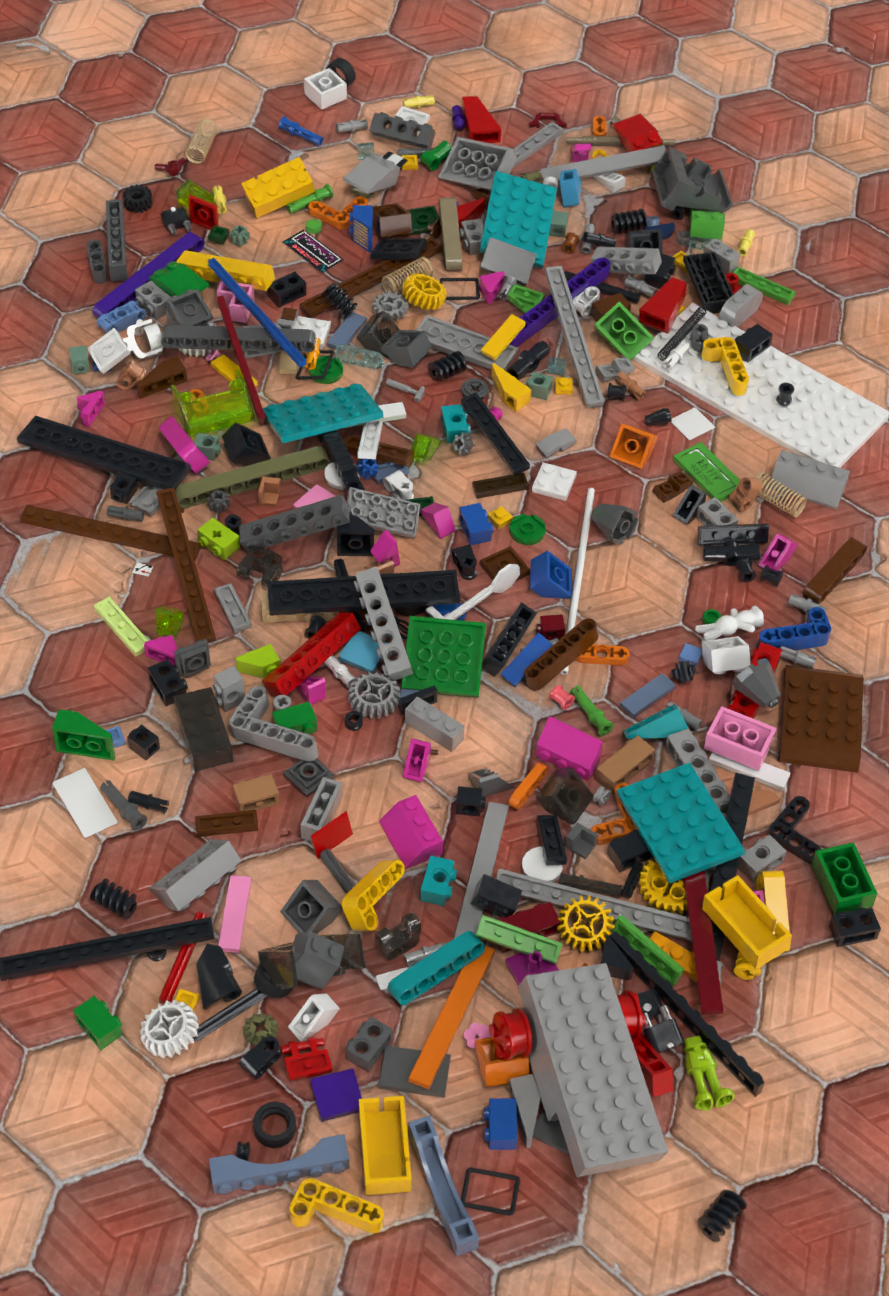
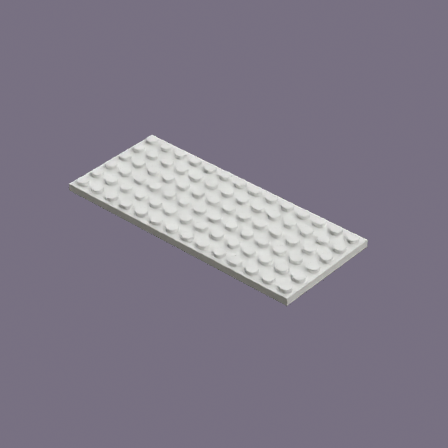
M694 303L676 317L668 334L662 331L659 332L633 358V361L791 452L839 468L889 419V411L772 346L750 362L742 359L749 376L747 392L743 396H737L731 392L720 361H705L702 359V352H697L693 349V329L683 339L686 341L685 344L689 343V350L684 353L681 361L677 362L671 370H667V367L664 368L662 365L663 361L658 358V352L699 308ZM706 311V315L698 322V324L707 326L708 339L731 337L735 340L737 336L745 333V331L736 326L728 325L726 321L720 320L718 316L709 311ZM781 383H790L794 386L790 405L782 406L776 400Z

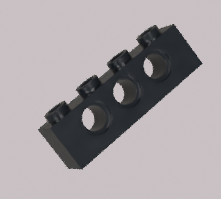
M521 602L482 662L484 670L494 677L499 673L537 612Z

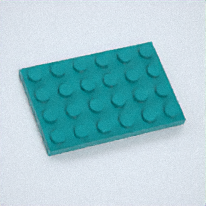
M495 171L479 252L485 253L491 237L537 254L533 267L542 269L557 188Z
M356 383L351 384L349 387L335 388L333 391L319 392L313 396H302L297 400H286L281 404H270L263 408L266 421L282 444L384 418L381 408L364 387Z
M690 762L616 790L618 798L669 884L745 855V849Z

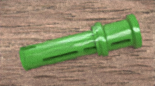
M325 184L323 188L315 189L314 193L287 204V211L289 214H293L309 206V203L312 201L322 202V200L328 197L332 198L334 196L333 190L329 184Z
M579 685L575 686L577 691L573 687L570 690V694L575 697V700L588 715L590 724H594L600 736L608 734L613 729V723L605 718V713L602 710L596 708Z

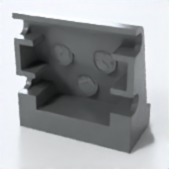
M668 146L652 170L662 207L672 211L676 206L718 212L728 211L733 203L722 170L718 169L715 174H711V165L696 158H693L690 163L686 164V154Z

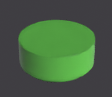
M310 219L306 222L307 232L312 234L321 232V221Z

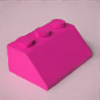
M550 716L537 743L536 756L543 761L556 765L561 770L574 774L577 778L589 781L600 763L603 742Z
M417 795L397 802L379 820L382 829L399 859L403 862L405 869L428 861L430 856L438 857L443 855V840Z

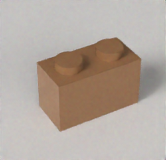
M272 774L259 776L248 781H241L233 785L234 798L239 812L258 811L279 805V792Z

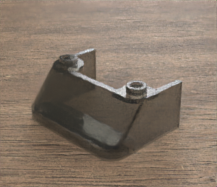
M360 934L320 935L344 946L340 966L333 976L345 974L347 969L366 968ZM294 942L258 951L259 961L274 985L280 986V990L299 986L294 954L291 951Z

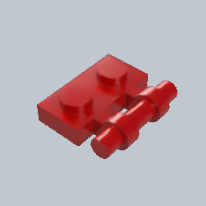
M309 1037L306 1041H290L287 1045L280 1046L282 1055L287 1053L291 1055L284 1058L289 1081L332 1072L333 1068L328 1050H318V1047L325 1045L323 1037ZM309 1049L310 1051L309 1053L299 1054V1051Z

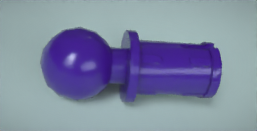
M455 105L452 107L453 125L457 130H461L465 127L464 115L462 114L461 107Z

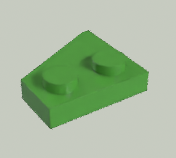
M516 284L513 285L508 293V300L524 313H527L545 299L544 293Z

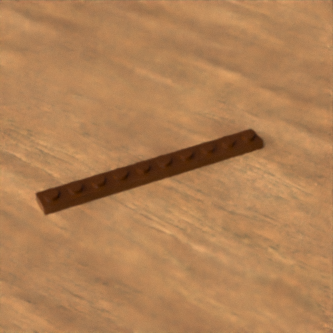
M433 237L427 239V245L418 259L421 257L428 258L442 251V245ZM417 259L385 260L340 283L338 289L343 287L342 294L348 292V299L381 282L384 276ZM320 293L300 303V309L311 318L336 304L330 305L332 299L325 300L327 294L321 295Z
M172 487L156 491L196 641H203L205 639L208 642L216 641L175 489Z
M26 505L20 517L21 523L173 556L169 538L166 535ZM189 541L194 561H196L201 549V543Z

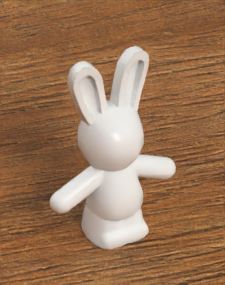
M752 606L750 610H743L739 613L737 609L733 608L730 611V615L720 617L716 623L697 625L696 631L704 633L706 641L714 640L720 636H731L737 629L754 632L755 627L763 626V612L757 606Z

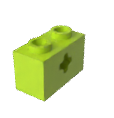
M211 518L197 529L198 542L201 543V546L208 548L215 556H219L223 560H226L240 549L239 535L214 518Z

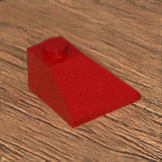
M189 195L191 222L209 230H212L214 225L219 226L217 205Z

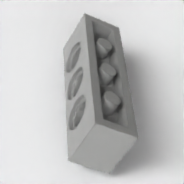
M597 247L591 258L592 262L600 257L607 258L610 261L609 273L656 274L662 263L659 249Z

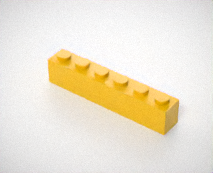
M186 250L176 261L186 265L204 280L220 283L222 281L208 266V260L215 258L237 283L254 285V289L267 291L275 280L273 267L268 264Z

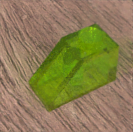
M190 179L176 190L178 203L188 209L189 195L214 204L213 195Z
M416 433L411 450H414V459L422 462L425 459L431 460L442 440L426 434Z
M168 606L157 607L155 609L157 634L165 637L173 635V638L176 639L184 623L183 611Z

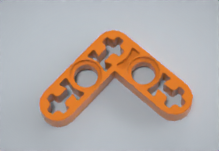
M356 197L341 211L322 202L312 201L309 203V214L338 229H346L353 223L350 222V214L348 213L353 212V205L368 206V200L365 197Z
M619 783L614 790V799L623 818L597 824L591 828L593 832L602 835V837L598 835L597 845L608 844L617 837H624L631 831L637 830L618 798L616 791L629 784ZM621 827L624 831L622 833H615L613 828Z

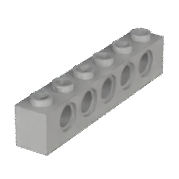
M377 566L355 573L357 580L354 581L357 592L361 591L363 597L359 599L362 608H367L368 614H365L368 625L373 626L374 630L370 632L373 641H378L379 648H376L379 659H384L385 664L382 665L385 676L389 675L391 681H395L412 675L413 671ZM371 588H374V589H375L374 592H372V593H367V591H368L369 589H371ZM375 605H381L379 609L373 610ZM381 622H387L386 625L382 627L378 626ZM388 638H391V639H392V641H391L390 643H388V644H385V643H384V641H385L386 639H388ZM393 655L398 656L394 661L389 660Z
M689 729L668 735L665 747L676 766L679 767L689 762L691 763L714 802L726 818L724 813H727L730 796L726 791L724 782L718 778L715 767L709 763L706 752L701 750L698 745L697 737L692 735Z

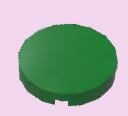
M329 356L317 358L316 368L313 370L309 369L310 376L323 375ZM335 357L334 359L332 358L326 377L313 380L320 384L337 382L343 376L342 362Z
M527 514L516 516L511 521L509 527L510 536L514 541L523 545H534L544 539L546 527L541 518L532 514L531 516H526Z

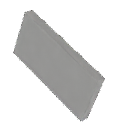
M352 487L349 488L347 497L349 515L358 516L375 530H388L389 533L413 539L416 537L420 504Z

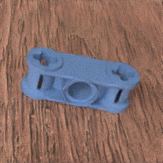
M130 301L100 316L97 320V326L104 329L106 334L113 328L120 332L136 324L139 319L143 321L146 318L147 312L140 308L137 302Z

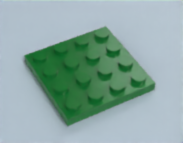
M410 616L406 653L413 674L402 678L401 689L423 690L435 685L438 694L479 698L486 623Z

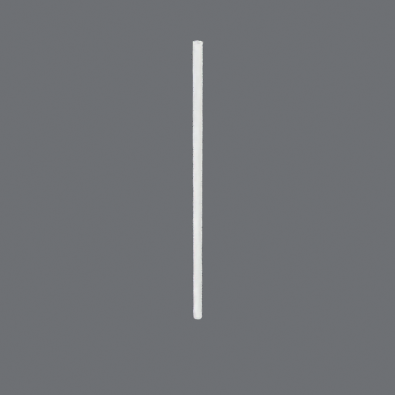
M588 488L566 634L575 627L595 493L594 488ZM569 665L560 672L562 675L568 674Z

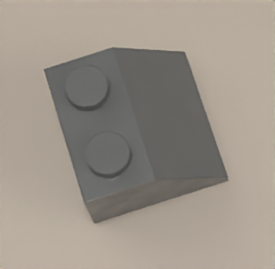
M398 330L380 349L399 366L410 368L416 366L432 348L426 331Z
M302 880L280 912L299 933L311 931L317 934L332 924L342 910V905L318 880Z
M311 931L298 933L295 935L285 975L318 989H323L340 966L344 946Z

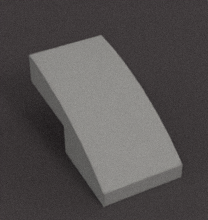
M628 357L615 358L611 364L598 365L595 369L602 382L615 380L616 376L620 378L617 375L620 372L628 375L635 371V367Z
M563 429L543 438L536 445L543 455L548 458L559 449L565 451L575 444L577 440L568 429Z

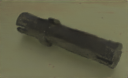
M561 872L559 881L561 885L620 898L622 885L584 878V875L579 877Z

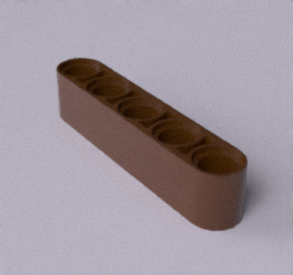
M850 537L807 584L803 594L821 604L862 559L868 546Z
M587 618L579 622L525 669L524 674L530 690L536 691L543 688L598 640L597 626L593 619Z

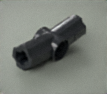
M727 542L724 546L704 545L703 549L704 561L724 562L727 566H736V562L741 558L760 559L759 543L739 545L736 542Z

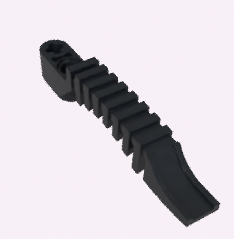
M334 430L316 435L322 447L327 450L330 458L332 457V462L335 464V469L341 478L346 500L350 487L365 490L357 475V467L354 465V461L350 453H348V449L345 447L339 432Z

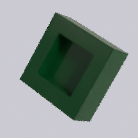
M214 225L208 234V240L224 244L229 236L230 229Z

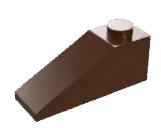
M178 356L159 363L137 384L138 397L140 399L187 382L186 368Z

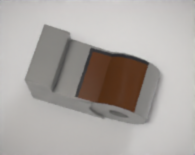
M284 307L281 318L278 319L276 324L280 325L281 328L293 329L299 315L298 309Z

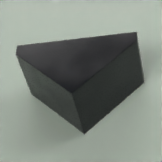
M691 484L673 516L688 525L696 518L698 506L705 503L707 493Z
M610 936L607 937L601 964H607L611 977L629 981L632 979L634 967Z

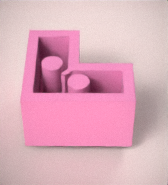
M220 281L217 297L224 296L232 321L247 323L250 315L249 310L224 282ZM238 283L254 301V285Z

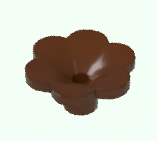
M436 219L433 225L428 224L427 230L431 231V237L435 240L441 233L440 219Z

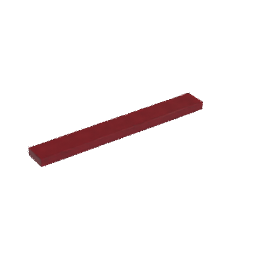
M224 296L217 297L218 306L257 419L261 426L267 424L266 417Z
M701 871L684 878L701 1015L723 1014L724 1009L711 918L703 910L707 886L705 871Z

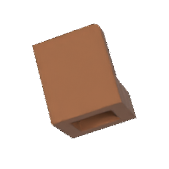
M262 476L258 491L259 505L277 506L281 492L279 478Z

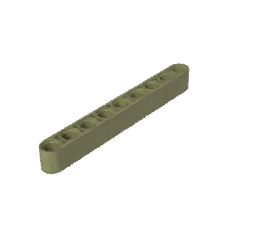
M317 446L179 485L175 492L179 507L186 509L207 503V498L211 497V492L220 490L228 493L229 497L259 488L262 476L279 478L280 482L324 470L330 463V460L324 448Z

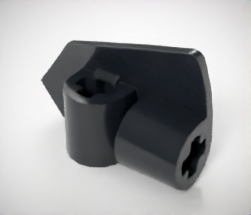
M207 944L196 963L203 1009H206L221 998L230 1002L242 994V990L233 976L232 967L221 946Z

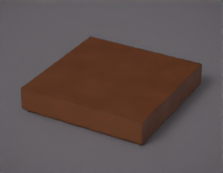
M511 546L485 557L479 562V565L492 580L508 564H517L520 567V575L517 580L530 575L529 567Z

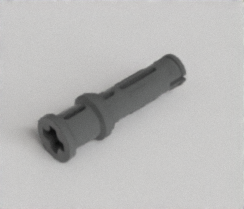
M110 780L106 781L108 786L103 782L100 786L101 791L121 811L122 818L130 822L131 828L139 830L144 827L148 818L138 811L136 804L130 803Z

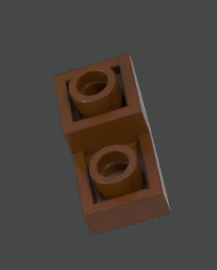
M681 471L670 475L666 482L654 486L652 492L663 502H666L688 489L693 484V481Z

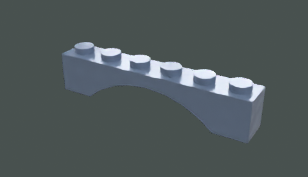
M430 1115L408 1122V1136L455 1255L459 1256L478 1249L479 1236L471 1216L466 1211L456 1191Z
M345 1134L322 1138L305 1154L282 1163H252L232 1154L209 1158L214 1194H227L237 1189L250 1190L258 1185L265 1184L266 1186H271L280 1181L287 1180L293 1182L302 1177H319L324 1173H341L346 1169H350Z

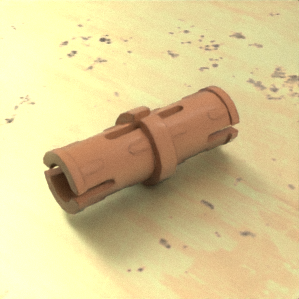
M624 372L617 374L620 378L616 376V381L622 386L626 385V391L634 395L637 400L640 401L646 396V392L637 385L635 380H631Z

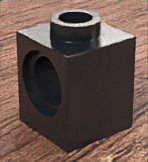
M122 472L118 474L110 485L111 499L124 504H128L138 491L136 477Z
M142 724L137 729L132 730L129 736H127L129 748L146 761L160 749L159 737Z
M458 786L456 814L480 817V810L485 809L486 797H482V788Z

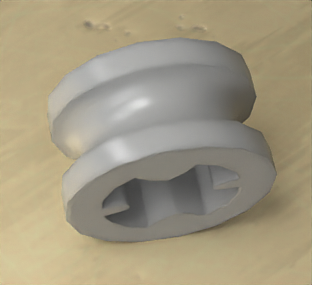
M600 786L594 794L593 801H598L599 805L603 806L608 801L611 790H605L604 786Z

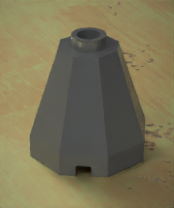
M599 504L592 511L593 521L607 539L621 545L624 543L622 540L625 537L627 539L632 537L638 525V519L635 518L637 511L625 506Z
M760 659L757 661L759 665L754 666L751 664L735 677V681L732 684L738 691L763 708H773L779 703L778 699L781 694L771 664L767 659Z

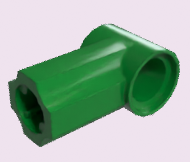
M444 140L432 151H425L421 155L420 160L431 171L439 168L441 161L449 155L452 147Z

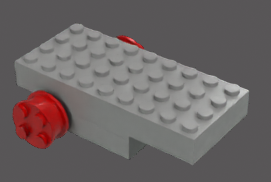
M606 963L525 976L518 986L524 1008L513 1009L511 1013L507 1014L503 1011L496 1012L492 1024L489 1025V1033L494 1040L497 1058L508 1061L517 1055L521 1058L529 1057L548 1121L559 1120L576 1177L656 1162L662 1159L668 1153V1149L631 1040L640 1036L642 1027L646 1024L645 1015L642 1013L637 993L625 990L620 995H617Z

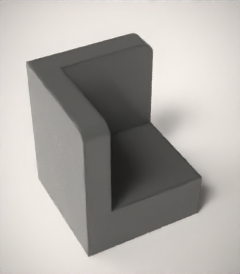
M577 822L566 836L565 848L586 859L597 845L598 834Z

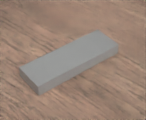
M232 584L214 588V594L233 632L237 633L252 628V623Z

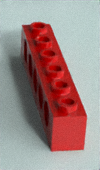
M339 612L265 677L262 683L271 697L288 695L361 629L354 614Z
M760 642L758 649L754 648L751 659L753 660L750 662V665L757 666L759 665L758 660L767 659L775 673L780 662L782 649ZM735 690L732 697L734 702L729 704L727 709L754 719L760 705L740 691Z

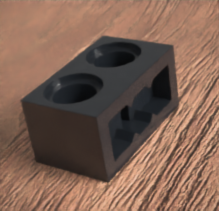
M296 272L273 281L268 288V297L278 308L307 295L306 282Z
M169 659L148 667L149 680L165 706L187 698L186 689H188L186 680L180 678L177 666L172 665Z
M872 907L858 908L846 913L838 912L832 915L829 924L837 947L876 940L881 930Z

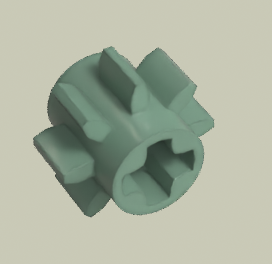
M241 225L232 228V232H229L232 244L237 246L247 244V239H250V232H247V228Z

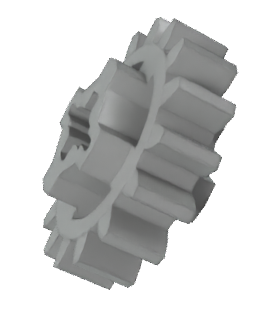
M391 291L387 294L382 292V296L377 294L376 298L373 299L372 310H374V315H377L378 319L383 317V321L387 319L390 322L393 319L399 321V317L404 318V314H408L409 302L403 298V294L397 295V292L392 294Z

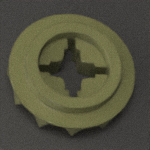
M263 1012L257 1015L253 1013L252 1017L246 1019L243 1026L244 1037L254 1045H257L263 1038L268 1036L276 1038L278 1033L277 1021L272 1018L271 1014L268 1016ZM263 1024V1025H264V1029H265L266 1031L260 1030L259 1032L256 1033V1031H257V1027H256V1026H261V1025Z

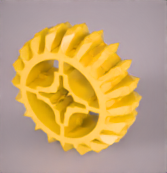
M423 273L411 274L407 276L403 283L402 294L406 300H409V303L414 304V307L417 306L426 311L428 309L431 311L434 309L438 310L446 300L447 293L444 285L429 275H424Z
M580 895L579 902L572 898V906L565 903L564 907L566 910L559 911L562 917L558 918L561 921V925L557 926L558 931H563L560 934V938H567L565 941L566 945L573 942V950L580 946L581 952H584V947H588L589 952H592L593 945L600 949L601 945L599 942L605 944V937H609L612 934L608 930H614V925L611 924L614 921V917L608 916L611 913V909L604 910L606 907L605 902L598 905L599 898L597 897L592 902L590 895L587 896V900H583L582 895ZM583 909H590L596 913L587 914ZM576 912L578 921L573 924V927L569 928V918ZM582 919L583 921L585 920L586 923L589 922V928L586 927L585 924L582 925ZM602 919V930L595 935L593 927ZM584 933L588 936V939L580 938L576 935Z

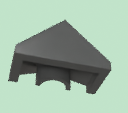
M487 768L468 773L473 788H482V797L516 788L499 778L498 773L491 772Z

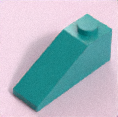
M673 704L623 730L627 739H634L637 735L641 738H667L668 735L689 728L676 704Z

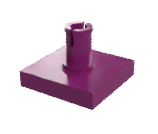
M533 951V954L531 952L529 955L520 952L505 959V964L518 986L525 976L559 971L556 964L543 961L542 954L538 951Z

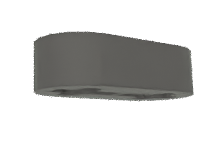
M696 324L693 326L692 347L695 351L702 352L703 343L708 339V328L704 324Z

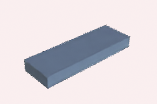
M352 312L328 340L327 347L342 353L365 325L367 317Z
M661 673L620 702V707L632 718H635L673 691L676 685Z

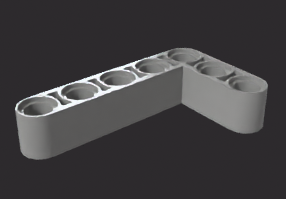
M252 687L229 720L233 737L237 740L304 761L315 760L319 755V751L313 736L260 720L269 707V700L264 687Z

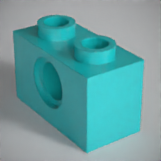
M462 404L441 406V422L447 444L454 441L455 435L467 433L468 437V434H471L470 424L466 422L467 412L463 411Z
M430 856L421 887L420 901L445 906L446 900L451 899L453 887L450 886L451 881L455 882L457 876V869H454L455 861Z

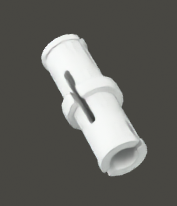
M683 340L675 349L671 350L670 355L662 362L664 368L667 367V370H671L677 362L681 361L684 353L690 348L688 342L685 344L686 341Z
M333 655L324 662L333 672V675L349 688L351 682H354L355 677L348 671V668L341 664Z

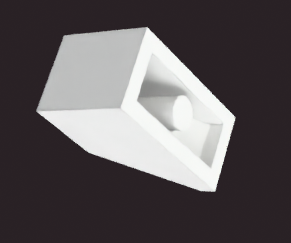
M328 994L311 995L288 1028L300 1042L306 1041L307 1038L327 1026L340 1008Z

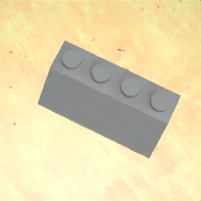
M781 450L771 479H775L781 485L784 484L785 487L792 491L794 490L798 495L801 494L802 497H806L807 501L837 510L847 486L850 471Z
M210 839L148 889L170 910L183 911L189 907V903L193 899L203 896L208 887L219 883L223 875L234 871L237 868L236 865L241 862V859L229 841Z

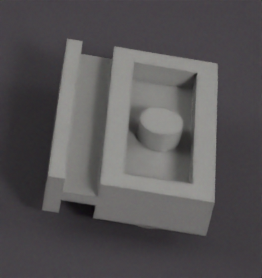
M146 484L129 501V506L136 508V510H144V515L151 518L160 509L156 491L164 489Z

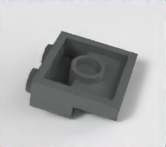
M198 289L187 290L182 295L172 296L166 302V309L173 321L176 320L178 325L198 326L213 319Z

